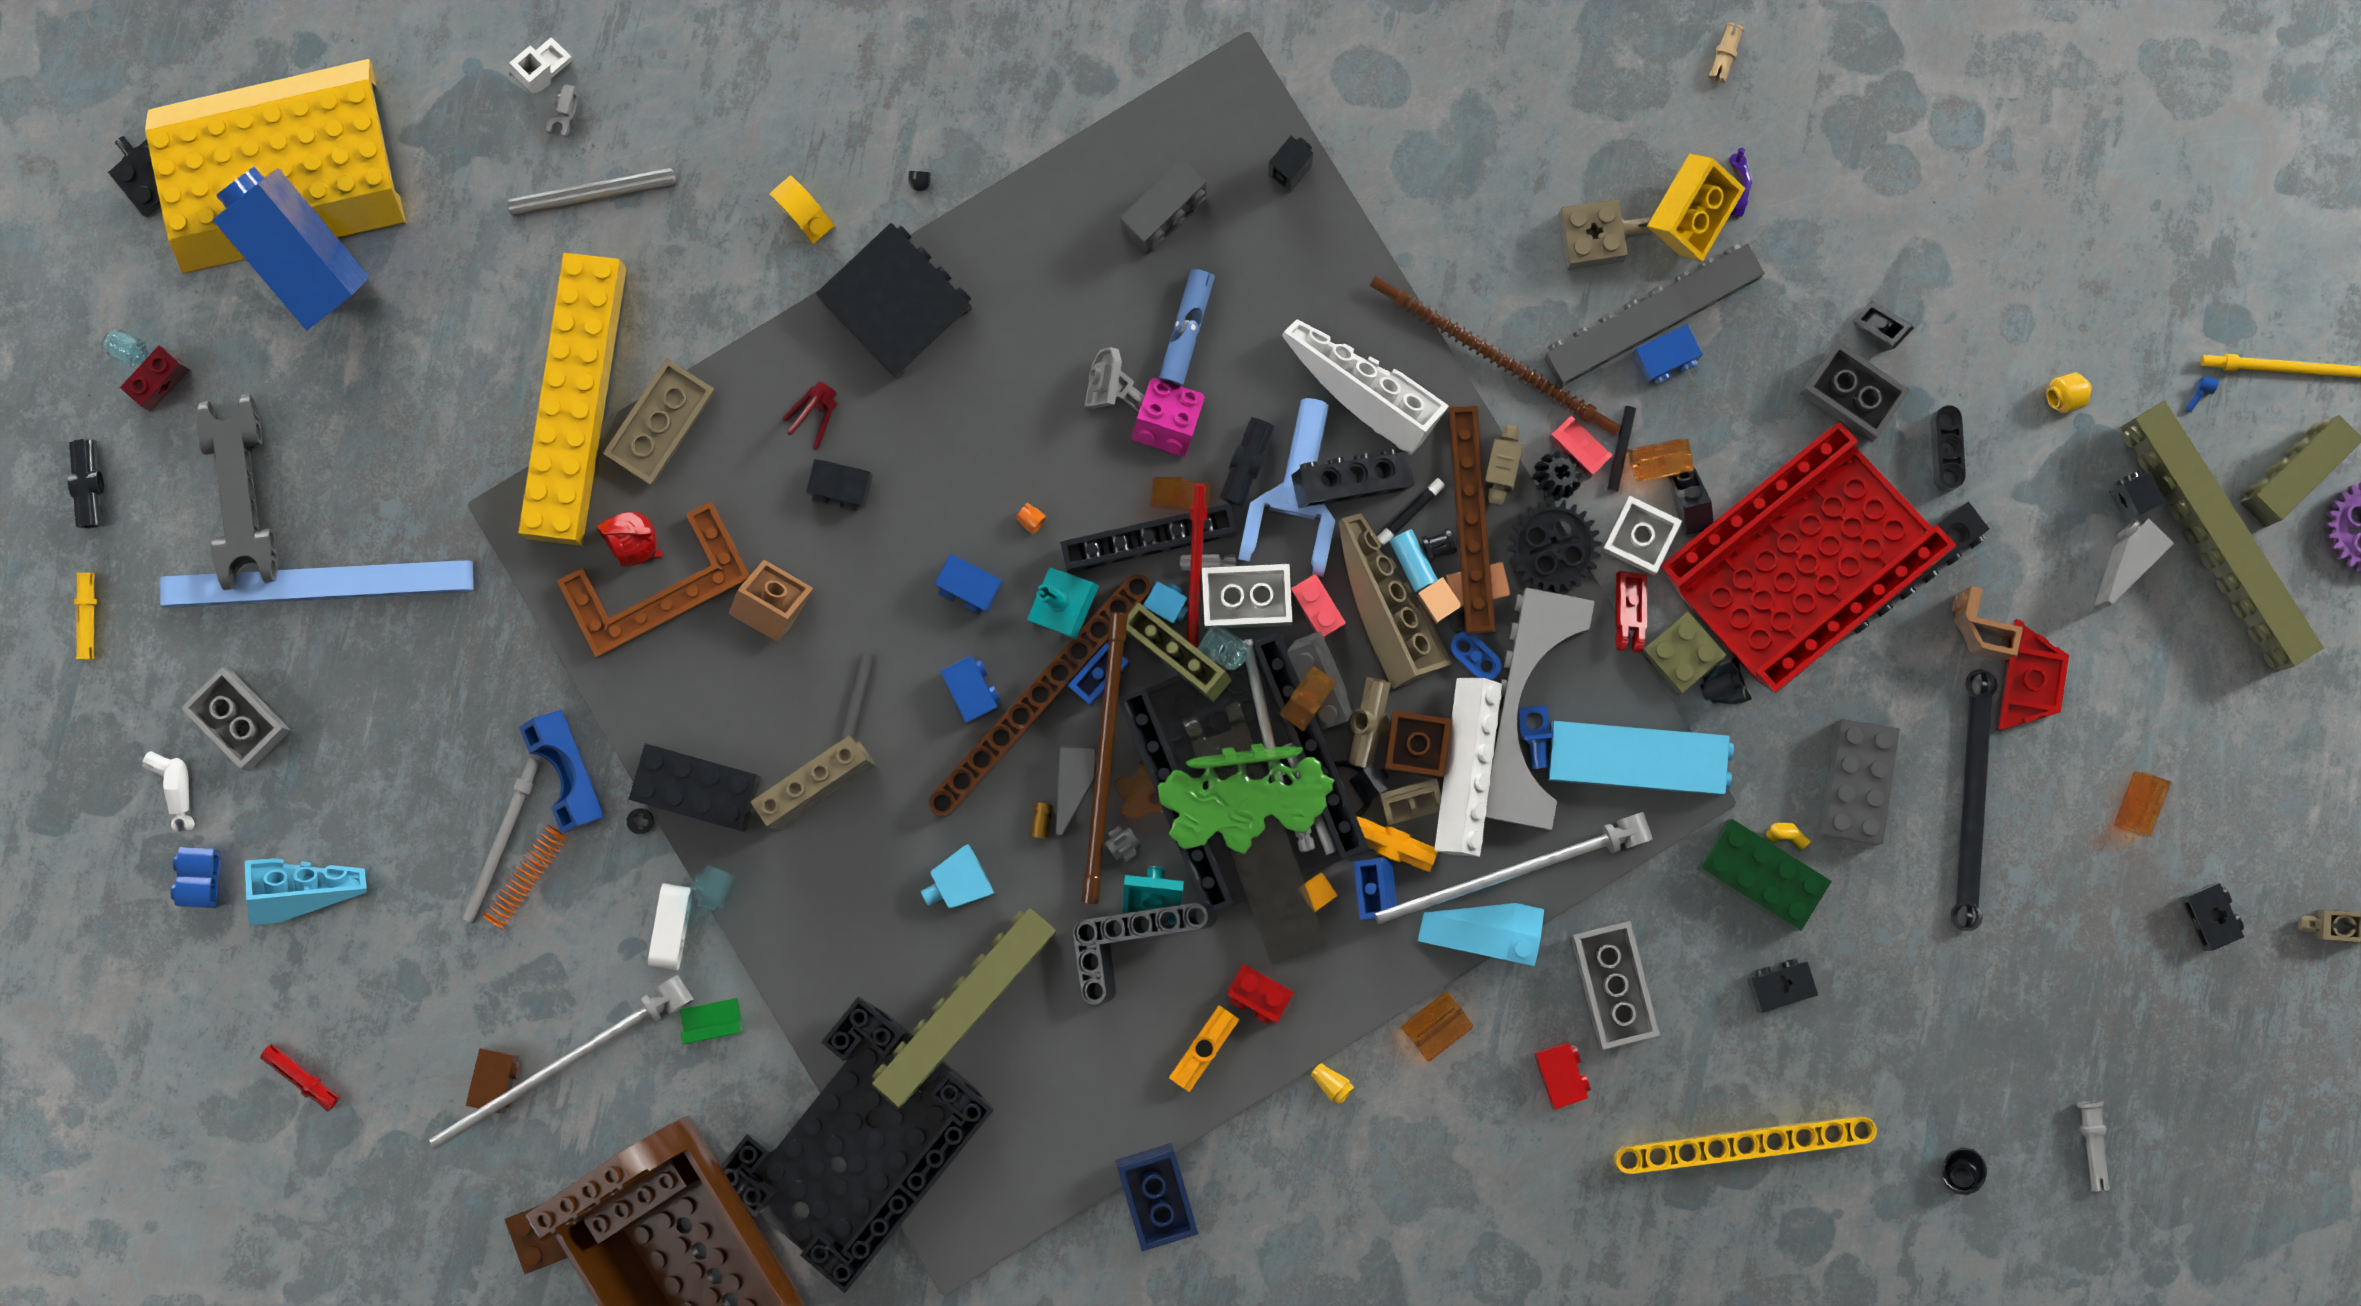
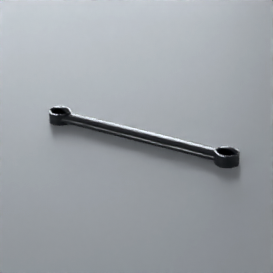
M1982 669L1972 671L1967 676L1965 682L1966 690L1969 693L1957 894L1956 905L1952 908L1950 914L1953 925L1964 931L1977 929L1983 920V914L1979 907L1989 738L1992 696L1996 692L1998 684L1997 679L1992 673ZM1981 674L1982 687L1980 695H1977L1972 689V683L1974 678ZM1989 677L1991 685L1989 690L1987 691ZM1963 906L1967 908L1965 927L1961 926L1957 919L1958 911ZM1973 910L1975 911V914H1976V918H1975V921H1974V922H1973Z

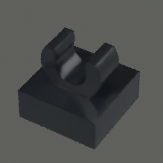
M1369 765L1352 777L1349 782L1362 801L1367 804L1387 789L1383 781L1389 778L1383 768L1376 772L1372 765Z

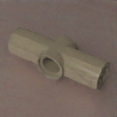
M1372 677L1366 678L1360 709L1355 710L1350 718V726L1355 734L1349 764L1364 768L1369 765L1373 767L1379 736H1383L1389 727V719L1385 713L1391 685L1389 681Z

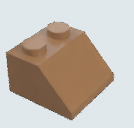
M763 560L737 590L728 614L772 640L779 642L792 627L812 593L813 587Z

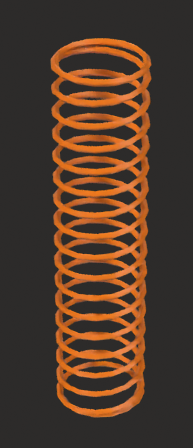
M548 824L546 825L547 828H544V830L551 834L560 843L548 838L542 833H540V835L543 838H545L548 842H550L556 849L543 843L539 839H536V841L543 845L553 855L538 848L534 844L532 846L535 849H537L540 853H542L548 860L528 850L530 854L536 857L545 866L533 861L527 856H524V858H526L533 865H535L540 871L520 861L522 865L528 868L537 877H534L529 873L523 871L519 867H516V869H518L525 876H527L533 883L525 880L524 878L512 872V874L516 876L519 880H521L525 885H527L529 889L508 878L509 881H511L518 888H520L525 894L513 889L507 884H504V886L513 891L520 899L515 898L514 896L508 894L502 889H500V891L507 895L510 899H512L517 905H514L508 902L507 900L503 899L499 895H496V897H498L500 900L506 903L513 911L503 907L502 905L492 900L494 904H496L503 911H505L510 917L498 912L490 906H488V908L494 911L497 915H499L505 922L500 921L499 919L493 917L487 912H484V914H482V916L487 921H489L490 923H492L493 925L502 930H505L502 924H508V921L505 918L512 919V915L510 913H516V910L512 906L520 908V904L517 901L524 902L522 896H528V893L525 890L532 891L530 885H536V882L532 878L540 880V877L537 873L544 874V871L540 867L547 869L548 865L545 862L552 863V860L548 856L553 858L556 857V854L552 850L560 852V849L555 844L559 846H564L563 842L560 839L565 841L568 840V838L565 835L561 834V832H559L558 830H556Z

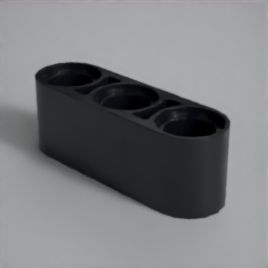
M1946 405L1933 414L1930 425L1934 482L1939 490L1950 492L1963 484L1966 477L1962 414L1955 406ZM1941 414H1948L1952 418L1951 427H1946L1941 423ZM1943 442L1952 444L1954 447L1953 455H1947L1943 452ZM1946 470L1955 474V484H1949L1945 481L1944 472Z

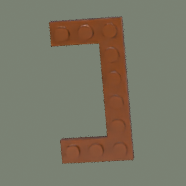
M712 501L686 514L711 566L609 618L583 567L557 580L596 658L739 586L750 576Z

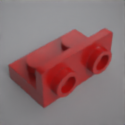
M1243 963L1226 994L1231 997L1229 1003L1243 1011L1246 1006L1257 1011L1254 1016L1255 1018L1270 1025L1272 1020L1278 1023L1294 992Z

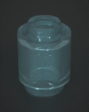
M111 329L105 335L102 342V349L106 351L107 355L130 367L142 364L148 355L146 342L123 330Z

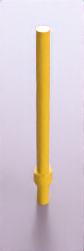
M2238 354L2201 356V366L2220 367L2224 371L2236 372L2238 369L2361 378V366L2241 358Z

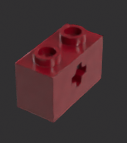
M158 345L120 388L138 405L151 412L190 369L170 351Z

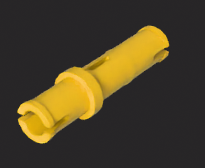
M76 573V599H73V605H76L75 660H95L94 605H97V599H94L95 573Z

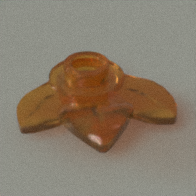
M1140 761L1138 764L1137 776H1123L1115 780L1118 793L1126 800L1120 809L1121 814L1137 819L1148 812L1159 813L1163 811L1160 802L1152 804L1149 800L1151 794L1156 792L1143 761Z

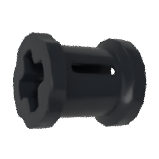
M1449 528L1445 529L1444 533L1429 538L1426 536L1421 537L1429 562L1433 561L1434 557L1448 552L1452 554L1457 553L1455 541Z

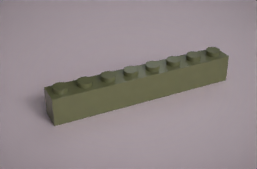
M1029 908L1025 913L1020 910L1010 922L1013 927L1005 935L1003 932L998 934L990 944L993 949L987 956L981 954L971 965V968L974 969L967 978L962 975L951 987L954 993L947 1000L942 997L932 1008L931 1011L935 1014L928 1022L924 1019L921 1020L911 1032L915 1036L910 1042L906 1044L903 1041L892 1053L895 1057L888 1066L883 1063L872 1075L875 1079L872 1087L895 1108L899 1110L1055 936L1056 930L1034 910Z

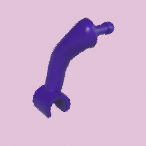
M1739 148L1737 153L1731 155L1729 160L1740 180V184L1745 188L1730 214L1742 217L1745 213L1752 186V177L1744 156V148Z

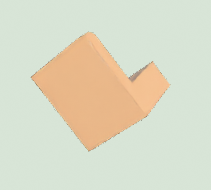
M1443 577L1420 591L1417 595L1435 624H1438L1442 619L1461 607L1460 602Z

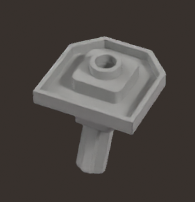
M1110 347L1099 350L1089 374L1085 408L1096 409L1115 405V400L1122 399L1139 413L1144 395L1132 386L1134 381L1121 371L1122 361L1119 349Z

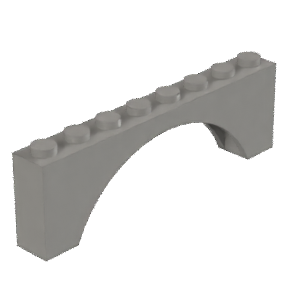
M1525 588L1523 595H1517L1515 611L1519 612L1517 623L1512 622L1509 639L1514 640L1512 651L1507 650L1504 668H1509L1507 680L1501 679V697H1503V701L1498 713V728L1495 737L1485 819L1546 831L1552 830L1557 801L1538 784L1525 763L1517 732L1518 705L1526 680L1538 661L1554 646L1575 635L1586 633L1590 629L1595 602L1593 600Z

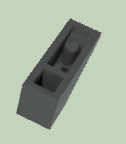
M1060 747L1056 821L1057 836L1065 834L1095 780L1097 766L1096 749Z

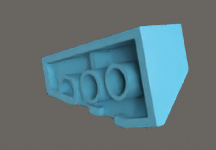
M277 858L245 861L249 926L280 923L367 893L365 869L336 865L317 868L311 867V862L301 861L300 865L285 864L284 859Z
M1510 903L1424 912L1418 941L1527 966H1535L1541 939L1544 909Z

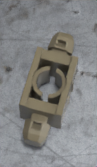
M1507 424L1503 429L1501 438L1504 440L1494 439L1485 479V485L1493 487V489H1489V504L1501 506L1504 503L1507 493L1504 489L1510 491L1514 489L1523 445L1515 443L1519 439V427Z
M2316 910L2315 916H2302L2299 918L2298 929L2302 932L2315 933L2314 940L2361 943V913L2340 910ZM2339 919H2342L2346 925H2352V929H2346L2343 934H2340L2336 928H2331V924H2336Z

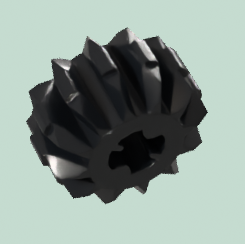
M1555 451L1552 455L1545 454L1541 461L1535 464L1534 469L1536 473L1533 474L1532 479L1539 482L1535 490L1543 489L1545 491L1544 498H1549L1552 495L1554 501H1560L1563 497L1568 499L1573 495L1574 491L1580 488L1581 483L1578 480L1582 477L1583 473L1576 471L1579 462H1574L1573 464L1570 462L1571 454H1566L1562 457L1560 451Z

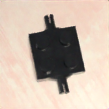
M121 136L118 138L120 141H115V145L122 151L124 157L108 173L140 213L148 217L157 208L161 207L148 142L146 139L139 146L133 148L125 136Z

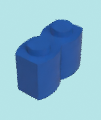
M179 847L178 854H175L173 859V869L177 871L176 883H173L171 886V899L174 900L175 906L216 908L221 861L220 850Z

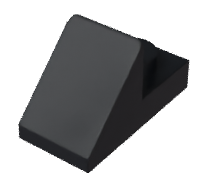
M1872 300L1852 320L1856 328L1876 339L1883 352L1895 349L1914 329L1912 324Z

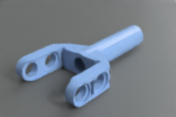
M1311 398L1301 399L1284 482L1250 502L1238 557L1239 560L1250 561L1251 554L1256 548L1265 506L1269 507L1270 511L1313 520L1315 517L1320 518L1311 565L1313 568L1312 575L1324 576L1335 519L1325 504L1298 508L1291 474L1300 469L1299 465L1303 463L1318 462L1329 405L1326 402Z

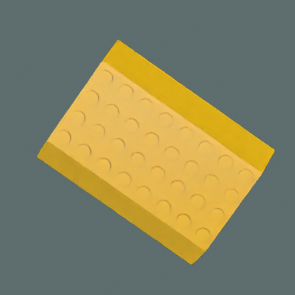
M370 59L148 110L145 132L169 244L183 274L246 260L212 219L226 209L216 195L254 166L264 178L279 168L338 239L406 223L401 198L395 192L373 92V88L377 86Z

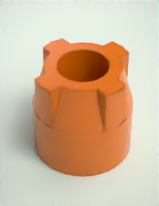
M1026 503L1015 518L1031 534H1035L1045 523L1047 516L1029 503Z

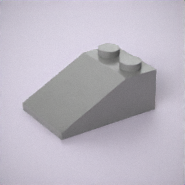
M2150 519L2141 523L2136 520L2133 524H2128L2117 535L2120 540L2113 546L2094 605L2097 610L2113 605L2174 544Z

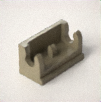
M1437 778L1379 795L1387 826L1440 811L1441 793Z

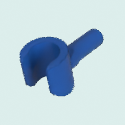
M2209 376L2201 378L2197 385L2196 394L2185 410L2191 413L2203 397L2204 392L2213 395L2218 387L2219 380Z

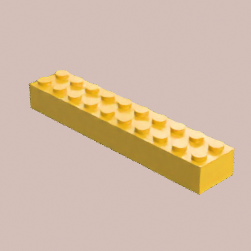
M563 253L518 531L527 540L583 546L627 269L620 259Z

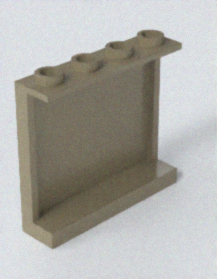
M848 735L750 802L767 827L781 831L876 767V764L860 741L855 743L852 737Z

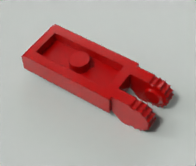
M1622 570L1616 573V628L1618 629L1615 635V647L1617 650L1623 651L1626 649L1628 630L1634 631L1632 636L1633 652L1641 653L1644 649L1645 630L1647 629V574Z

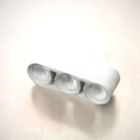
M667 883L662 884L649 950L648 966L674 971L679 970L691 909L693 888Z

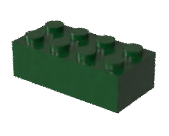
M1732 818L1726 820L1697 867V870L1794 931H1802L1832 882Z

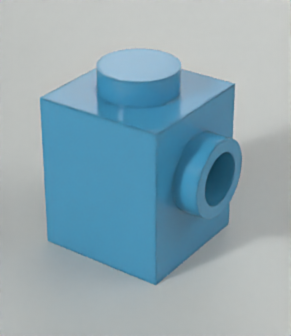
M1157 581L1143 606L1156 617L1174 626L1177 620L1182 622L1188 612V606L1186 605L1188 598L1183 596L1185 591L1172 583L1167 587Z

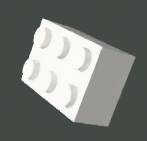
M1289 564L1202 568L1205 629L1292 625Z

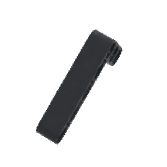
M1205 902L1191 903L1079 921L1073 929V938L1083 999L1089 1004H1102L1110 1002L1116 994L1110 943L1210 928L1217 920V911L1214 906ZM1199 908L1202 909L1205 915L1204 921L1201 924L1196 920V912ZM1171 913H1174L1177 918L1174 928L1168 922V917ZM1143 917H1146L1149 921V928L1146 932L1141 927ZM1116 921H1118L1122 927V931L1119 936L1116 935V933L1114 932V924ZM1089 925L1094 929L1092 940L1088 938L1086 933ZM1093 954L1097 956L1099 961L1096 969L1091 965ZM1097 983L1103 989V994L1100 998L1095 994Z

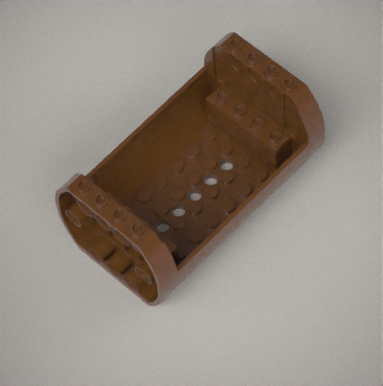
M689 1115L665 1126L615 1155L525 1215L540 1242H544L554 1236L557 1238L597 1306H732L727 1299L728 1293H733L737 1297L738 1306H806ZM682 1217H686L691 1221V1231H687L682 1227ZM698 1242H701L706 1246V1256H702L698 1253ZM713 1268H718L722 1272V1282L714 1279L712 1275Z

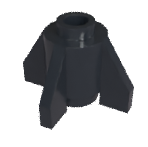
M1736 658L1720 661L1707 676L1703 677L1704 683L1700 684V688L1706 701L1711 700L1713 704H1738L1752 699V695L1745 685L1740 671L1739 661Z

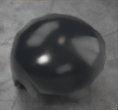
M1961 1147L1949 1152L1941 1168V1177L1945 1187L1954 1194L1967 1196L1979 1191L1987 1176V1166L1983 1156L1970 1148Z

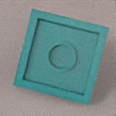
M1049 567L1043 583L1038 587L1039 592L1036 591V599L1027 620L1033 624L1076 639L1099 586L1088 580Z
M1159 866L1147 868V877L1125 875L1122 914L1182 905L1184 881L1164 879L1165 870ZM1171 913L1168 917L1170 924L1177 923L1174 913ZM1143 917L1142 921H1148V919Z

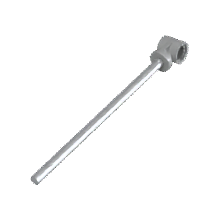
M1644 812L1616 821L1618 826L1616 828L1612 824L1602 826V835L1376 912V921L1378 924L1605 846L1611 853L1620 851V844L1624 843L1625 849L1653 840Z
M676 975L655 988V997L651 999L648 995L642 997L641 1000L645 1006L429 1139L434 1149L439 1148L648 1017L652 1016L657 1023L662 1020L660 1013L665 1010L668 1015H671L691 1003L694 999L680 976Z

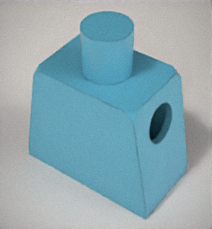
M969 844L963 846L934 868L930 873L935 884L921 891L928 906L944 899L949 909L995 894Z

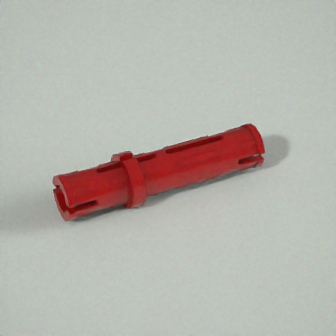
M270 1044L260 1055L261 1060L301 1090V1094L305 1098L310 1097L325 1111L329 1112L339 1101L340 1097L325 1087L318 1076L313 1077L310 1073L306 1072L301 1066L275 1047V1045Z

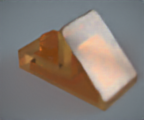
M1154 477L1150 507L1190 511V507L1193 506L1194 484L1201 483L1206 485L1205 507L1208 508L1211 483L1182 480V477Z
M1312 666L1279 715L1304 731L1337 682Z

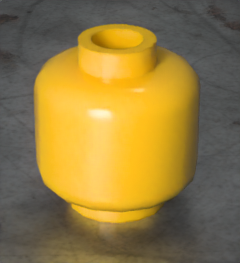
M2077 372L2054 378L2049 384L2046 392L2047 401L2053 409L2060 413L2073 412L2089 404L2092 386L2087 379Z

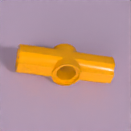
M1357 816L1366 842L1370 849L1376 851V854L1399 863L1401 861L1423 871H1431L1438 851H1434L1435 847L1410 838L1411 835L1389 826L1385 828L1375 822Z
M1218 1005L1169 1078L1190 1092L1240 1019ZM1201 1040H1207L1213 1046L1212 1053L1207 1057L1199 1056L1196 1052V1045Z

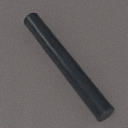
M1625 406L1607 487V490L1612 492L1619 491L1636 408L1632 406Z

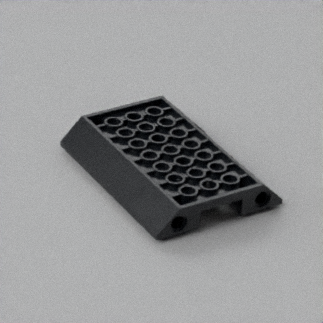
M861 997L856 998L821 1042L842 1061H847L777 1148L747 1133L721 1165L748 1212L754 1217L758 1215L764 1217L803 1251L800 1254L802 1258L844 1293L849 1290L994 1111L981 1093L944 1061L940 1063L899 1110L895 1108L872 1087V1083L875 1081L872 1075L883 1063L888 1066L895 1058L892 1055L894 1050L903 1041L908 1044L914 1036L887 1013ZM872 1111L879 1112L883 1117V1123L878 1128L872 1127L868 1123V1115ZM838 1156L845 1160L846 1168L844 1172L837 1173L832 1169L831 1161L834 1157ZM797 1202H804L808 1205L809 1214L806 1218H800L795 1214L794 1208Z

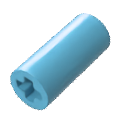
M1412 529L1389 540L1415 593L1427 588L1438 580Z

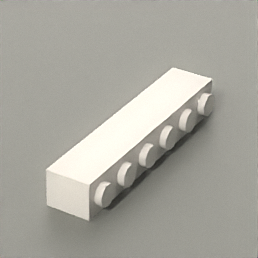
M1457 678L1434 851L1457 856L1480 857L1502 683L1485 678Z

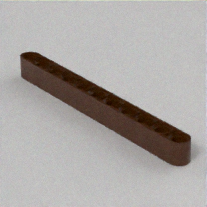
M1139 573L1132 574L1121 584L1083 626L1077 638H1073L932 793L929 798V807L934 814L940 817L952 815L1062 694L1070 682L1104 644L1109 642L1111 606L1116 602H1122L1127 607L1125 613L1129 614L1138 602L1142 605L1151 593V585L1145 575ZM1134 581L1145 583L1146 590L1141 595H1134L1129 590L1130 585ZM1100 623L1107 627V633L1104 637L1095 638L1092 636L1091 629L1095 624ZM1083 645L1088 649L1084 659L1077 660L1072 657V649L1075 646ZM1062 666L1067 668L1068 676L1064 681L1053 679L1052 672L1056 667ZM1037 688H1045L1049 693L1048 699L1043 703H1037L1033 700V693ZM1020 709H1024L1029 713L1028 721L1022 725L1016 724L1013 720L1014 713ZM999 731H1006L1009 734V742L1005 746H997L994 743V736ZM981 752L987 753L990 757L989 764L984 768H978L974 763L976 755ZM960 774H967L970 777V785L964 790H959L955 786V779ZM943 795L948 796L951 801L949 809L943 812L938 811L935 806L937 798Z

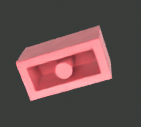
M1316 574L1291 588V595L1315 633L1321 631L1325 639L1345 627L1346 622Z

